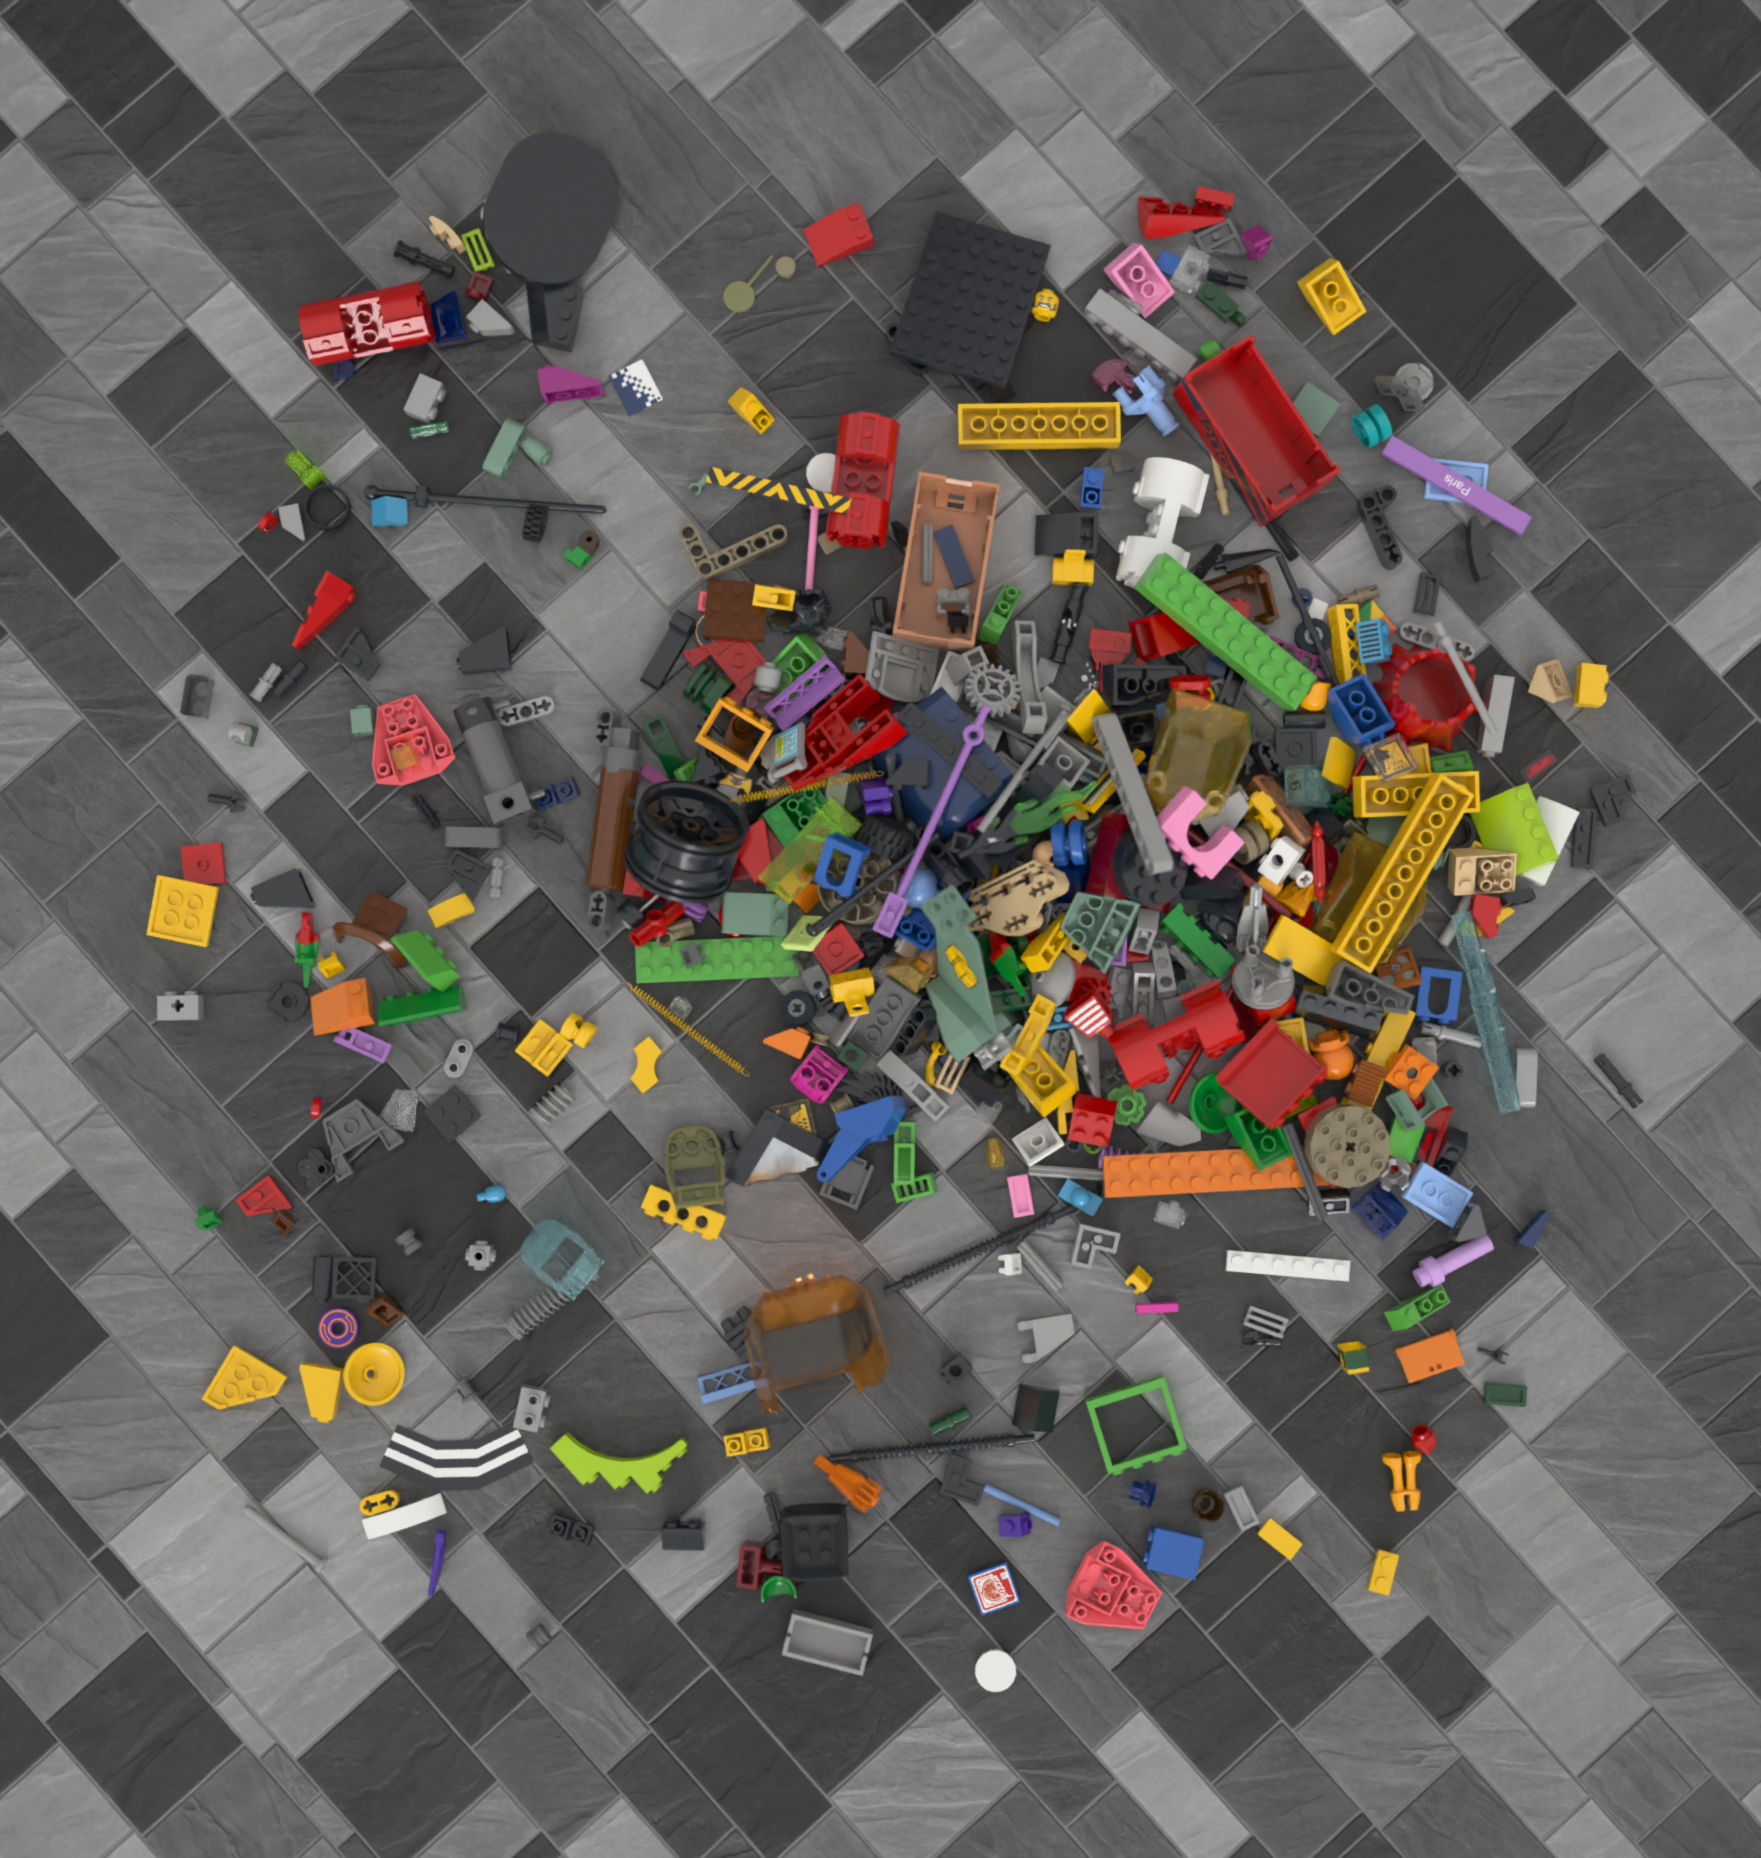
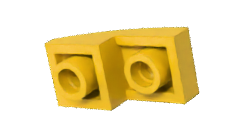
M465 893L450 898L427 910L435 929L454 923L455 919L475 911Z
M767 1427L723 1436L727 1457L770 1448Z

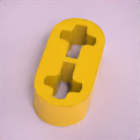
M392 1489L368 1495L360 1502V1510L364 1515H374L391 1510L398 1505L400 1496L397 1491ZM387 1494L395 1498L392 1505L389 1502L382 1503V1500L388 1497ZM368 1500L370 1501V1503H378V1505H375L371 1511L370 1508L365 1507V1505L368 1503Z

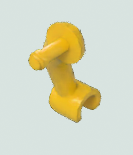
M935 1041L932 1043L931 1049L933 1051L925 1067V1083L928 1086L932 1085L935 1089H939L934 1086L936 1080L934 1065L938 1056L944 1055L947 1052V1048L942 1046L941 1042Z

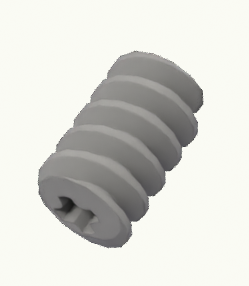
M562 1082L561 1087L554 1085L555 1093L550 1090L548 1091L549 1099L542 1096L543 1104L536 1102L537 1110L532 1107L530 1108L531 1112L543 1124L547 1123L550 1125L552 1123L550 1117L557 1119L556 1111L563 1113L562 1105L567 1108L570 1106L568 1100L576 1101L574 1094Z

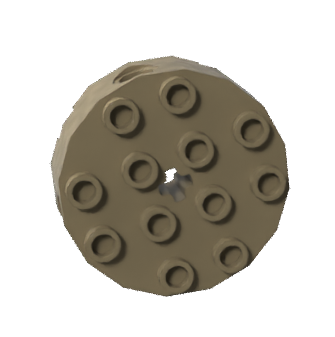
M834 849L827 875L844 882L851 855ZM870 851L869 856L863 859L855 888L860 889L891 866L895 860ZM896 871L885 882H883V879L878 882L869 893L853 904L855 908L841 917L840 920L854 925L875 923L889 892L896 894L898 890V882L901 876L900 871ZM819 883L817 884L819 898L824 908L829 912L848 898L840 896L835 890L821 887Z
M1351 1104L1331 1105L1318 1112L1309 1123L1305 1133L1304 1154L1311 1170L1324 1181L1344 1188L1362 1187L1376 1179L1386 1167L1390 1154L1389 1134L1382 1120L1370 1110Z

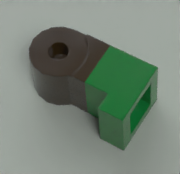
M585 531L573 552L567 549L563 554L565 560L579 570H582L599 547V539L596 533Z

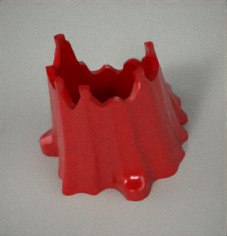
M1394 643L1391 646V661L1376 663L1383 672V678L1372 684L1395 721L1393 729L1385 732L1386 743L1392 734L1400 733L1405 736L1407 746L1412 742H1426L1428 750L1435 747L1441 748L1445 752H1451L1453 740L1461 734L1467 717L1478 713L1448 652L1444 653L1439 648L1422 650L1418 645L1406 650L1399 644ZM1460 657L1475 686V667L1464 662L1462 657Z

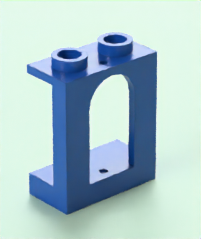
M837 832L828 835L813 881L819 883L823 888L837 891L840 896H852L859 890L855 888V884L863 859L869 856L871 847ZM834 848L851 855L844 882L827 875Z
M1418 967L1422 984L1418 985L1415 1006L1417 1020L1430 1022V1018L1438 1019L1437 1023L1450 1024V1021H1457L1462 972ZM1431 978L1450 980L1447 1008L1440 1015H1435L1428 1009Z

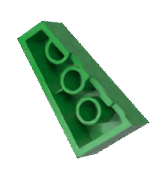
M1180 903L1176 904L1158 922L1161 925L1159 929L1166 936L1171 935L1175 939L1174 943L1182 951L1186 949L1190 953L1189 957L1195 964L1198 965L1200 963L1205 968L1203 971L1211 979L1213 977L1219 979L1236 960L1217 941L1213 942L1211 940L1213 937L1206 929L1196 926L1198 924L1197 920L1191 914H1184L1182 911L1184 907Z

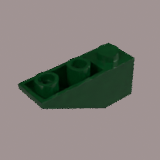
M659 714L644 721L643 724L671 780L676 778L673 772L685 763L662 714Z

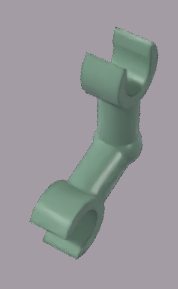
M704 472L696 483L694 482L689 485V491L693 487L699 488L695 497L701 494L702 487L707 483L708 472ZM718 485L721 489H727L726 486Z

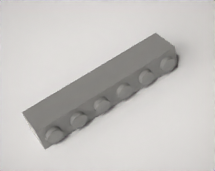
M1102 289L1098 290L1085 308L1084 314L1090 322L1101 325L1104 332L1116 336L1118 341L1125 347L1130 346L1135 350L1134 352L1142 359L1146 358L1155 369L1163 370L1167 373V377L1170 380L1180 383L1183 376L1194 367L1197 361L1196 357Z

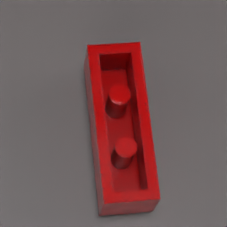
M1198 186L1194 202L1198 205H1208L1211 208H1221L1223 211H1230L1235 194Z

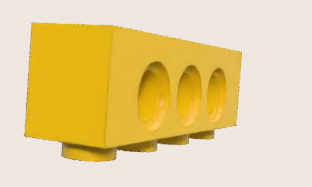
M654 1184L650 1185L641 1208L645 1209V1214L655 1217L656 1214L664 1217L663 1221L674 1225L675 1222L683 1225L682 1229L693 1233L694 1230L702 1233L700 1237L712 1241L713 1238H718L727 1215L706 1206L686 1208L689 1216L687 1219H681L678 1216V1210L675 1208L671 1192ZM661 1200L669 1202L670 1208L668 1211L660 1209L659 1203ZM705 1216L708 1220L707 1226L700 1227L697 1224V1218Z

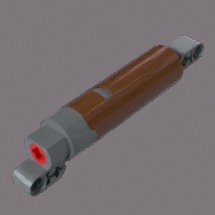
M602 708L598 711L594 729V741L597 745L604 747L585 883L588 887L598 889L590 898L587 923L590 928L599 931H607L613 924L615 898L610 894V890L622 891L624 887L626 867L623 857L628 839L632 833L642 752L638 751L640 733L632 729L621 728L620 714L608 708ZM609 715H611V719L607 723V718ZM601 917L602 923L598 925V920Z

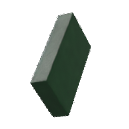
M1484 1383V1404L1526 1407L1527 1386Z

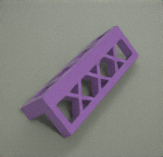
M825 655L763 708L775 719L779 728L784 731L846 679L835 664ZM826 663L830 666L824 672H819L820 668ZM813 678L809 685H804L807 679ZM792 692H797L794 698H788ZM777 705H782V708L776 713L772 711Z

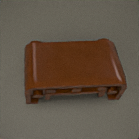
M1251 565L1203 581L1218 596H1223L1224 600L1232 601V598L1244 599L1245 603H1250L1248 614L1250 622L1256 620L1263 625L1273 623L1275 619L1280 618L1269 573L1259 565Z

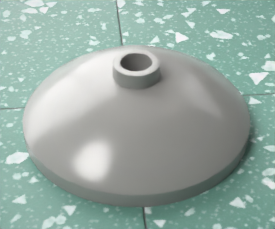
M1060 952L1049 970L1031 973L1030 970L1028 971V978L1031 981L1032 990L1029 992L1030 1002L1034 1001L1039 994L1056 1003V1008L1067 999L1074 985L1075 969L1073 962L1066 954Z

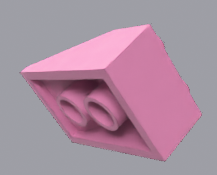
M1132 243L1103 269L1115 287L1124 296L1133 300V303L1137 302L1142 306L1140 315L1144 319L1175 293L1142 244Z

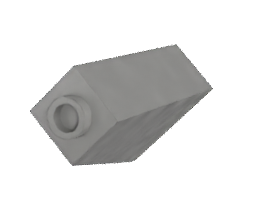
M1493 675L1484 681L1483 703L1498 732L1490 735L1480 716L1476 753H1482L1483 757L1493 758L1502 752L1515 677Z

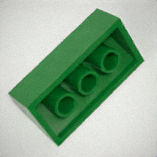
M452 983L443 993L433 987L424 989L425 993L417 994L416 991L404 993L405 997L397 998L396 995L384 997L385 1001L379 1002V1026L388 1027L467 1011L463 987Z

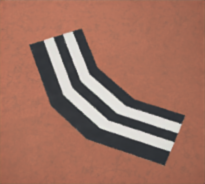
M514 1422L478 1440L435 1441L397 1425L380 1467L435 1491L481 1489L532 1464L533 1461L518 1429L513 1428Z

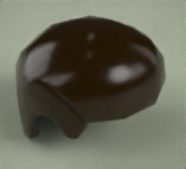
M1202 1489L1192 1499V1510L1199 1519L1213 1523L1220 1520L1224 1514L1225 1502L1214 1490Z

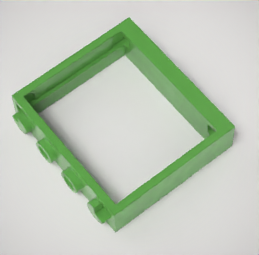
M1163 1375L1084 1399L1108 1474L1118 1475L1123 1473L1125 1468L1129 1467L1137 1469L1144 1466L1145 1462H1159L1164 1459V1456L1170 1454L1172 1457L1183 1454V1450L1187 1449ZM1161 1387L1178 1444L1112 1464L1094 1408Z

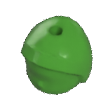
M1214 340L1206 341L1198 348L1199 355L1204 362L1221 353L1218 343Z

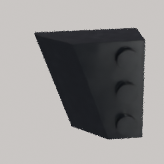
M526 281L532 344L572 352L585 295L582 287L570 284L539 285Z

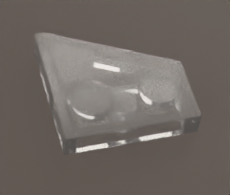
M395 1089L380 1117L395 1130L414 1131L417 1090Z

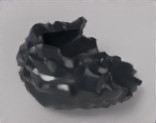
M822 588L814 590L797 589L793 611L781 609L775 611L774 614L768 617L769 627L773 628V631H778L785 635L799 632L806 633L824 625L831 613L827 594H824Z

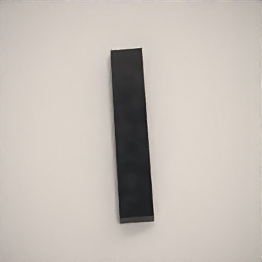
M909 702L897 718L954 767L963 747L918 707ZM969 754L961 774L990 799L1004 783Z

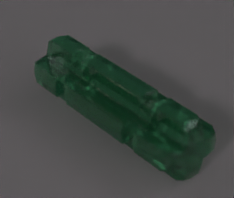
M444 420L439 421L438 424L434 422L420 425V427L413 426L409 428L410 436L414 439L420 438V435L425 437L439 434V432L446 433L449 432V424Z

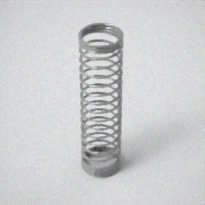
M587 1257L580 1260L581 1264L579 1262L577 1264L586 1274L590 1283L584 1280L577 1269L572 1266L574 1272L582 1280L584 1287L567 1270L568 1275L576 1283L579 1291L562 1274V1278L571 1287L574 1295L566 1290L558 1278L556 1279L568 1295L569 1300L551 1282L552 1287L561 1296L564 1304L555 1297L549 1287H546V1290L555 1299L558 1308L551 1303L543 1291H541V1294L551 1305L553 1312L545 1306L538 1295H535L536 1299L547 1311L548 1316L541 1312L533 1299H530L533 1306L540 1312L543 1320L539 1319L532 1308L525 1303V1306L535 1317L538 1324H535L522 1307H520V1310L530 1321L532 1328L526 1325L517 1311L514 1312L525 1326L527 1333L520 1328L511 1315L504 1319L506 1327L517 1340L524 1338V1334H529V1330H534V1325L539 1326V1321L544 1322V1317L549 1318V1312L554 1314L555 1309H560V1305L565 1306V1300L570 1302V1296L576 1297L575 1292L581 1293V1288L586 1289V1284L591 1285V1280L596 1281L601 1277L599 1271Z

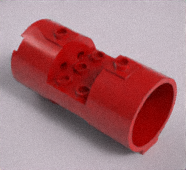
M420 281L300 305L299 321L303 343L312 364L320 366L434 342V328L430 326L432 325V316L424 288L420 286Z
M867 412L845 414L840 417L831 494L851 498L847 514L828 511L825 535L827 541L833 542L837 540L841 546L859 549H872L874 545H878V548L886 546L900 424L897 421L880 416V414Z
M1217 979L1180 995V1001L1186 1014L1150 1030L1142 1013L1112 1026L1114 1033L1108 1037V1041L1132 1091L1150 1083L1161 1084L1165 1082L1170 1073L1164 1058L1170 1059L1183 1049L1186 1051L1190 1050L1198 1042L1207 1058L1213 1057L1215 1059L1224 1055V1051H1227V1048L1245 1041L1244 1033L1239 1028L1237 1016L1225 992L1221 991L1222 988Z

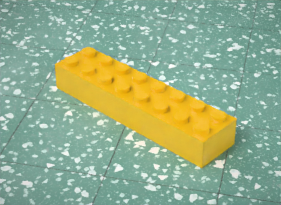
M1120 402L958 404V450L1119 448L1121 443Z

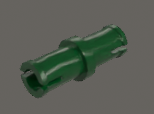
M965 1406L951 1414H945V1417L930 1423L929 1426L933 1435L936 1436L949 1428H956L955 1425L972 1417Z

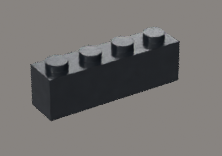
M1047 762L1041 768L1037 765L1029 773L1031 778L1026 777L1018 785L1021 789L1016 788L1009 796L1011 800H1007L1000 809L1001 811L995 816L999 821L1002 820L1010 809L1014 808L1018 815L1009 826L1016 830L1064 780Z

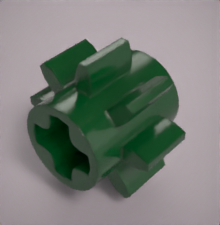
M1344 791L1341 795L1336 792L1328 799L1329 806L1327 809L1337 818L1339 815L1345 817L1352 810L1353 800Z

